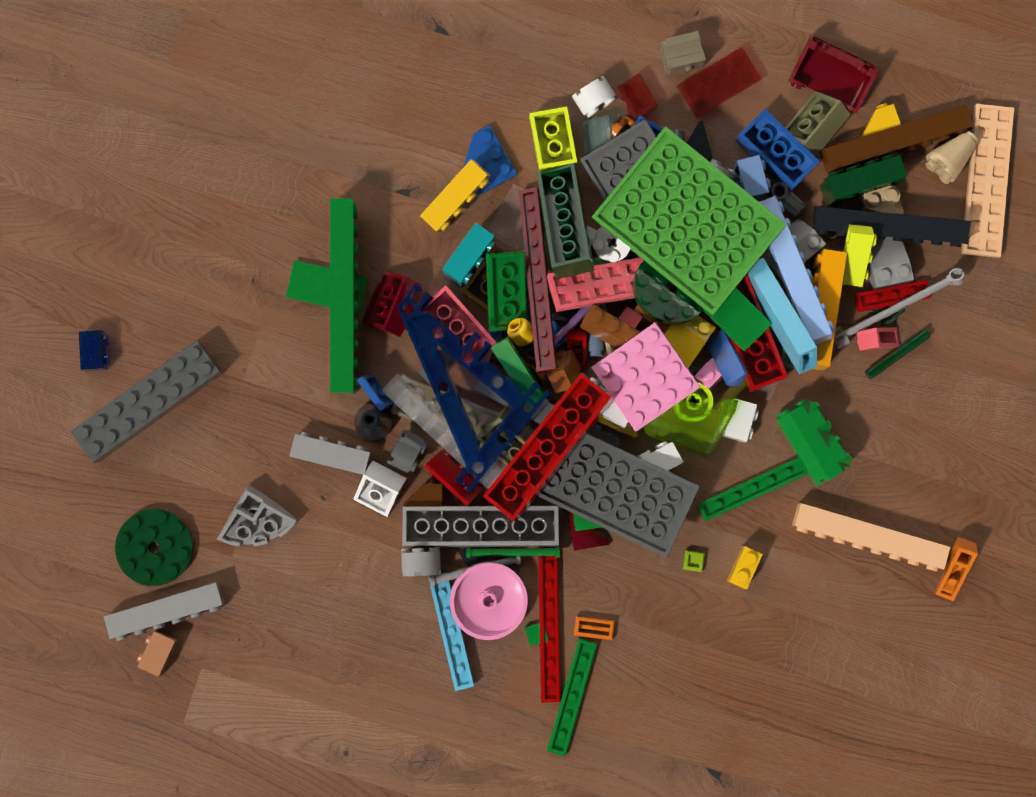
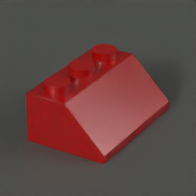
M440 450L424 467L466 506H469L483 491L481 488L483 484L475 476L471 479L467 475L468 470L461 463L457 466L452 461L454 457L448 451L443 453Z

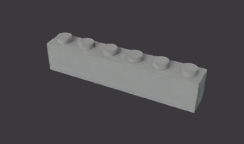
M216 582L104 616V621L109 638H116V641L128 638L127 634L132 632L136 636L146 633V628L152 626L154 630L165 627V622L172 621V624L184 621L183 617L188 615L191 618L203 615L202 611L208 609L210 613L221 610V605H224L225 601L220 583Z

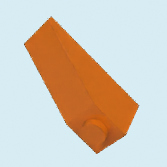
M961 537L957 538L947 559L935 595L951 601L955 600L978 555L976 543Z

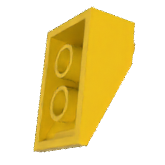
M697 316L687 323L670 325L664 335L687 368H689L716 327L700 316Z

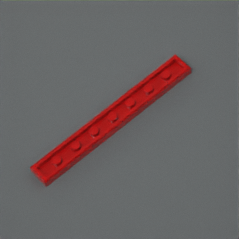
M538 547V548H556V547ZM538 556L540 702L553 703L560 702L558 558L556 556ZM544 627L548 637L546 642H544Z

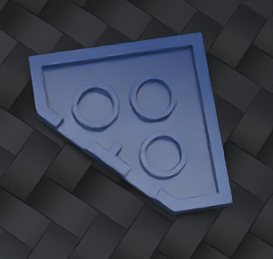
M490 125L473 134L464 166L472 159L491 175L488 179L490 182L483 189L479 188L475 193L477 195L475 198L516 177L517 173Z

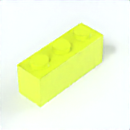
M849 224L843 252L847 253L842 285L863 287L864 280H867L869 272L867 265L872 261L871 248L876 244V235L872 227Z

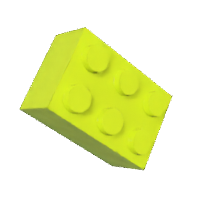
M567 107L530 113L529 120L539 171L574 163L575 167H577V157Z

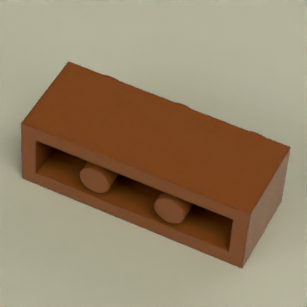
M594 304L590 307L580 328L616 349L641 333Z

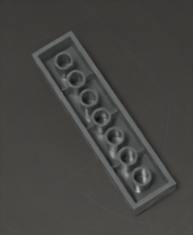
M195 341L70 432L92 463H100L223 373L199 341Z

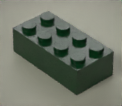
M891 154L883 157L878 162L875 160L866 162L860 168L852 166L841 174L839 171L833 172L824 179L820 189L825 204L830 206L841 203V201H837L840 199L848 201L877 189L898 185L908 176L901 156L894 157Z

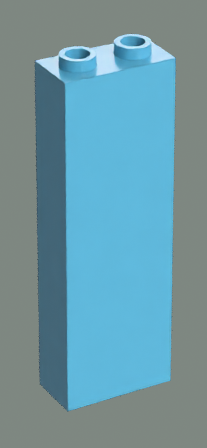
M764 258L757 260L747 274L764 316L772 323L771 327L799 374L817 367V346Z

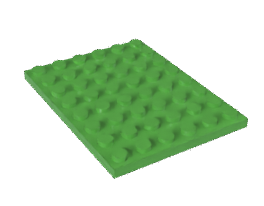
M666 126L591 217L711 315L717 311L787 225Z

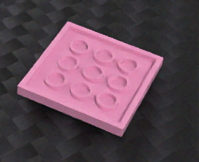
M656 322L591 367L611 397L614 398L615 403L635 432L700 388V385Z

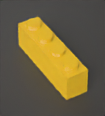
M471 159L425 209L420 217L436 232L445 231L451 225L450 220L454 216L458 217L464 209L462 207L467 202L471 203L477 196L475 193L478 189L486 187L490 182L488 179L491 175L475 160Z

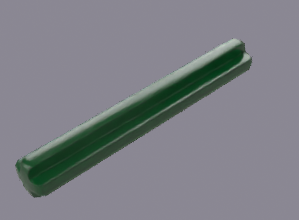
M924 329L867 369L865 371L866 376L869 379L876 377L931 337L929 332Z

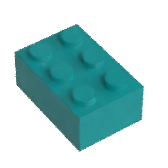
M475 223L442 268L443 275L462 288L468 283L475 269L477 270L484 261L485 255L489 254L495 246V236Z

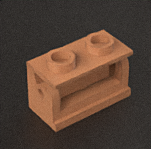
M159 630L150 633L146 640L148 645L145 651H141L137 659L139 662L137 667L158 677L162 676L179 640L162 632L159 633Z

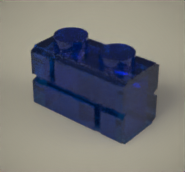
M104 331L79 332L80 368L82 371L107 370V365H110V356L106 354V346H109V337L105 335Z

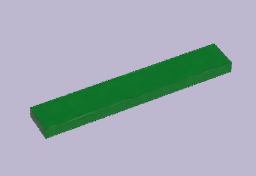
M798 458L696 505L704 522L808 474Z
M578 638L547 747L548 752L566 756L596 651L597 643Z

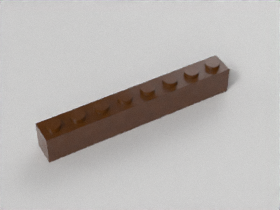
M963 105L825 148L820 152L827 174L837 171L841 174L845 172L844 169L852 166L860 168L863 166L862 163L872 160L878 162L880 158L891 154L895 157L901 151L909 153L916 150L915 147L922 145V148L934 144L933 141L940 140V142L951 139L952 135L957 134L959 136L966 133L974 125L967 105Z

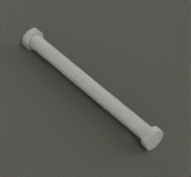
M511 556L491 562L500 563L505 566L514 563L518 565L521 564L520 556ZM467 568L437 576L430 575L428 576L430 585L434 587L435 584L457 579Z

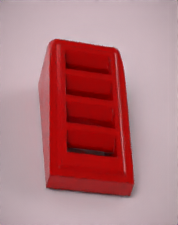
M570 330L566 334L567 351L573 349L574 353L583 352V354L575 355L577 359H583V361H578L581 369H588L586 330Z

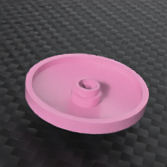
M481 562L468 567L457 577L450 593V609L457 625L468 635L482 640H495L510 634L519 626L527 610V592L522 580L511 568L496 562Z

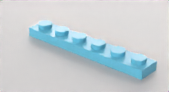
M441 582L435 584L434 587L430 585L455 691L474 687L461 628L455 622L450 609V582Z

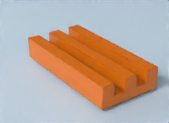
M576 616L574 636L612 640L615 621ZM579 621L610 624V628L579 624ZM582 628L609 632V636L578 632V629Z

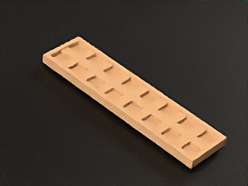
M976 104L974 106L972 133L978 139V143L969 161L964 220L971 221L968 244H962L961 254L1001 257L1014 108L985 104Z

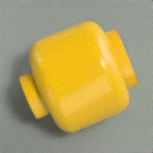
M516 318L509 323L507 334L517 346H526L534 341L532 325L527 319Z

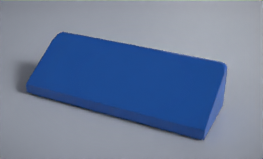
M720 330L706 341V345L727 386H739L748 373L729 336L723 330Z

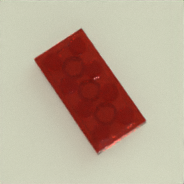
M741 47L678 84L677 88L697 119L760 82L762 78Z

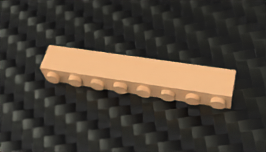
M798 503L792 526L797 527L796 531L806 534L808 531L815 532L816 537L823 539L829 536L834 538L833 542L845 544L846 541L852 543L853 548L863 550L866 547L871 549V553L882 555V552L890 554L889 558L894 560L907 559V563L914 566H919V563L927 565L926 569L935 572L938 569H945L950 547L802 503Z

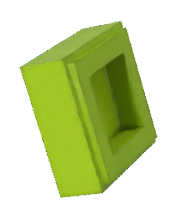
M685 550L682 569L702 572L705 553Z

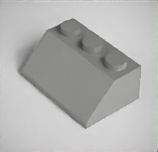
M799 218L791 224L790 233L796 236L798 241L797 250L803 253L805 261L826 245L816 231ZM768 247L759 259L764 258L776 280L780 283L782 278Z

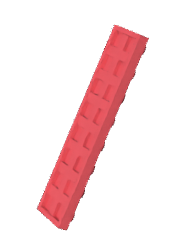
M635 258L594 265L595 271L562 279H556L554 273H549L547 279L556 312L592 306V304L598 305L635 298L633 294V278L643 259ZM670 283L667 284V289L669 291H676V287Z

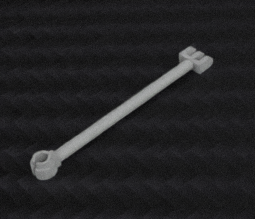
M959 268L952 269L945 279L844 331L841 326L837 327L834 336L836 346L842 348L850 344L848 337L948 285H961L965 280L963 270Z

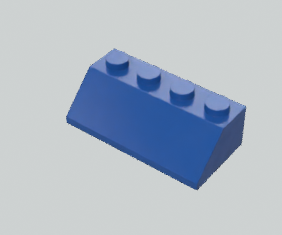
M766 109L735 140L751 157L760 155V159L765 162L766 171L777 182L786 184L790 191L820 162Z

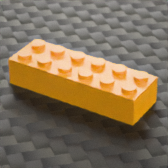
M824 249L813 259L812 268H815V273L812 276L813 280L810 281L813 287H817L820 294L818 300L820 304H824L827 311L825 317L827 321L832 322L834 328L832 339L816 345L817 367L813 368L823 371L829 368L831 363L847 256L845 252Z

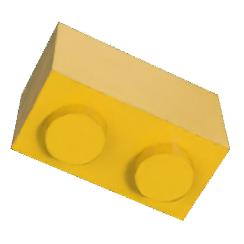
M742 546L727 578V582L747 590L763 554Z

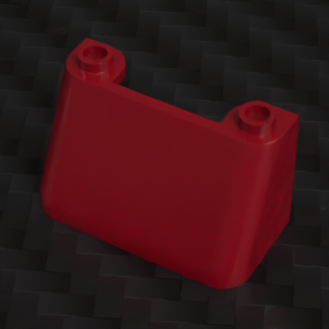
M810 35L788 81L791 82V86L797 89L808 87L840 100L848 112L852 114V112L858 113L878 74V67L850 52Z

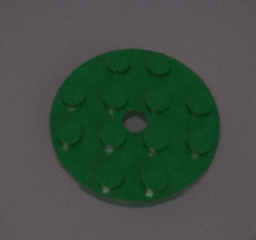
M643 260L633 278V294L642 311L655 318V321L668 325H680L696 318L703 308L676 287V291H669L667 284L672 283Z
M163 509L140 511L128 518L117 534L115 541L117 562L124 574L136 583L146 586L168 584L179 578L191 562L193 556L191 532L186 523L172 512ZM152 542L159 544V550L156 553H152L149 549Z

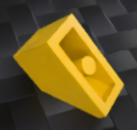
M885 103L877 106L861 137L901 125L894 104L887 105Z

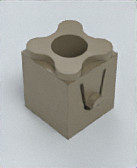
M698 31L666 38L661 41V46H659L666 75L688 73L692 70L703 68L706 59Z

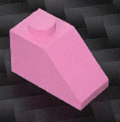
M713 358L694 376L697 382L706 386L710 391L723 378Z

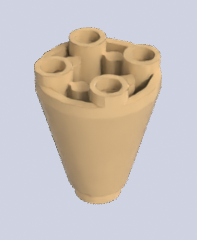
M969 131L955 137L926 155L928 161L925 164L931 172L935 171L943 183L949 184L954 182L976 148L978 139Z

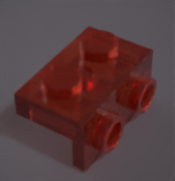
M641 74L635 75L623 84L619 83L616 85L618 88L617 94L627 104L628 107L626 109L631 117H643L659 107Z

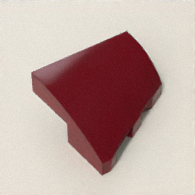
M567 513L574 551L610 545L609 540L600 528L575 531L573 513Z

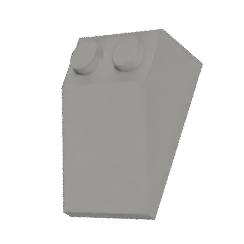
M887 236L885 240L876 239L875 246L871 248L872 261L867 265L871 289L905 284L914 280L910 260L903 242L893 241V237Z

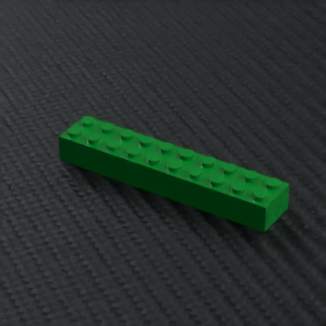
M330 198V394H354V390H358V378H354V371H358V359L354 358V352H358V340L354 339V333H358V321L354 319V313L358 314V302L354 300V294H358V283L354 281V275H358V264L354 262V256H358L357 242H354V237H358L357 223H354V218H358L357 204H354L353 199Z

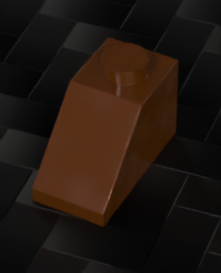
M427 480V484H422L403 503V507H443V484H439V480Z

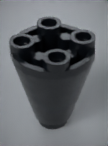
M374 403L362 406L354 419L355 429L358 434L369 441H378L386 437L390 433L393 424L389 410L379 411ZM368 416L374 417V421L372 423L367 422Z

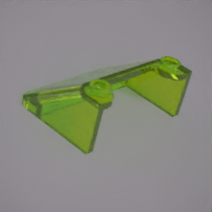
M724 399L720 403L718 410L682 400L645 425L644 429L646 434L652 438L669 443L673 442L675 445L709 454L715 450L736 411L738 400Z

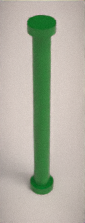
M556 546V548L471 549V547H467L466 555L467 558H471V556H556V558H560V546Z

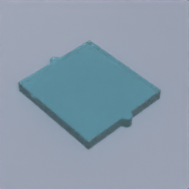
M611 115L595 116L593 119L583 121L585 154L593 152L613 139Z

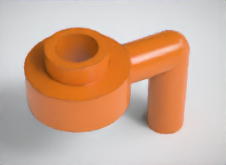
M625 115L620 121L612 122L606 131L609 133L607 137L611 140L620 135L626 124L632 128L636 121Z

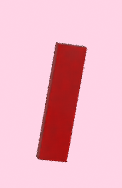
M927 279L855 293L853 295L857 312L893 306L926 289L929 285ZM929 295L921 300L930 299L932 297L931 295Z

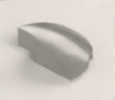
M247 485L224 524L217 540L234 546H241L242 544H253L254 546L268 544L270 540L278 536L282 537L296 523L297 519L275 501Z

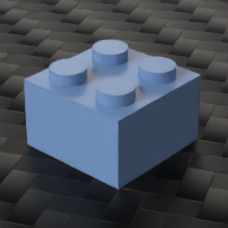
M760 155L737 160L732 170L738 173L736 184L757 201L763 200L769 193V189H771L770 181L768 178H765L764 171H766L764 160L760 159Z

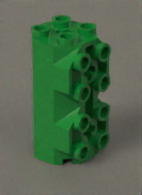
M803 399L792 406L793 410L790 411L788 408L776 415L777 420L775 422L815 487L821 485V482L824 480L827 482L851 467L852 457L847 451L844 452L842 449V441L837 434L833 436L830 433L829 429L832 428V425L827 418H823L820 413L822 409L817 401L812 403L811 400Z

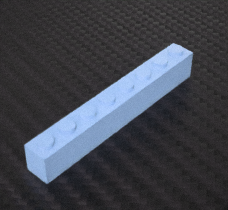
M775 196L760 201L764 207L787 224L769 245V249L794 310L815 345L832 339V332H834L832 322L827 321L825 317L827 314L826 308L818 300V297H820L819 291L816 286H812L810 281L813 280L812 274L809 269H805L803 263L806 261L803 253L797 250L798 241L796 236L790 233L791 224L789 219L783 216L784 207L782 202H778Z

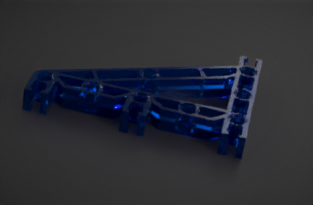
M415 284L400 302L398 310L466 465L455 481L458 484L464 485L463 479L471 473L475 476V480L470 487L465 486L464 489L469 493H473L550 399L552 394L546 390L544 392L545 395L538 402L533 400V394L537 388H541V385L535 381L523 395L522 388L492 363L481 361L491 349L492 345L488 341L484 342L485 345L478 353L472 350L478 339L481 340L482 336L475 332L463 346V340L431 313L423 312L434 297L426 292L424 294L425 297L418 304L415 303V297L419 291H423L421 286ZM408 305L414 306V311L411 314L406 313ZM438 329L443 330L441 338L435 337V332ZM438 346L513 407L481 448L480 441ZM467 353L473 354V360L470 363H466L464 360ZM501 377L503 384L501 387L496 388L494 381L496 378ZM443 383H447L449 387L446 393H441L440 386ZM527 402H532L533 409L530 412H525L524 405ZM502 432L508 434V440L505 443L499 440ZM479 462L483 464V471L481 473L475 471V465Z

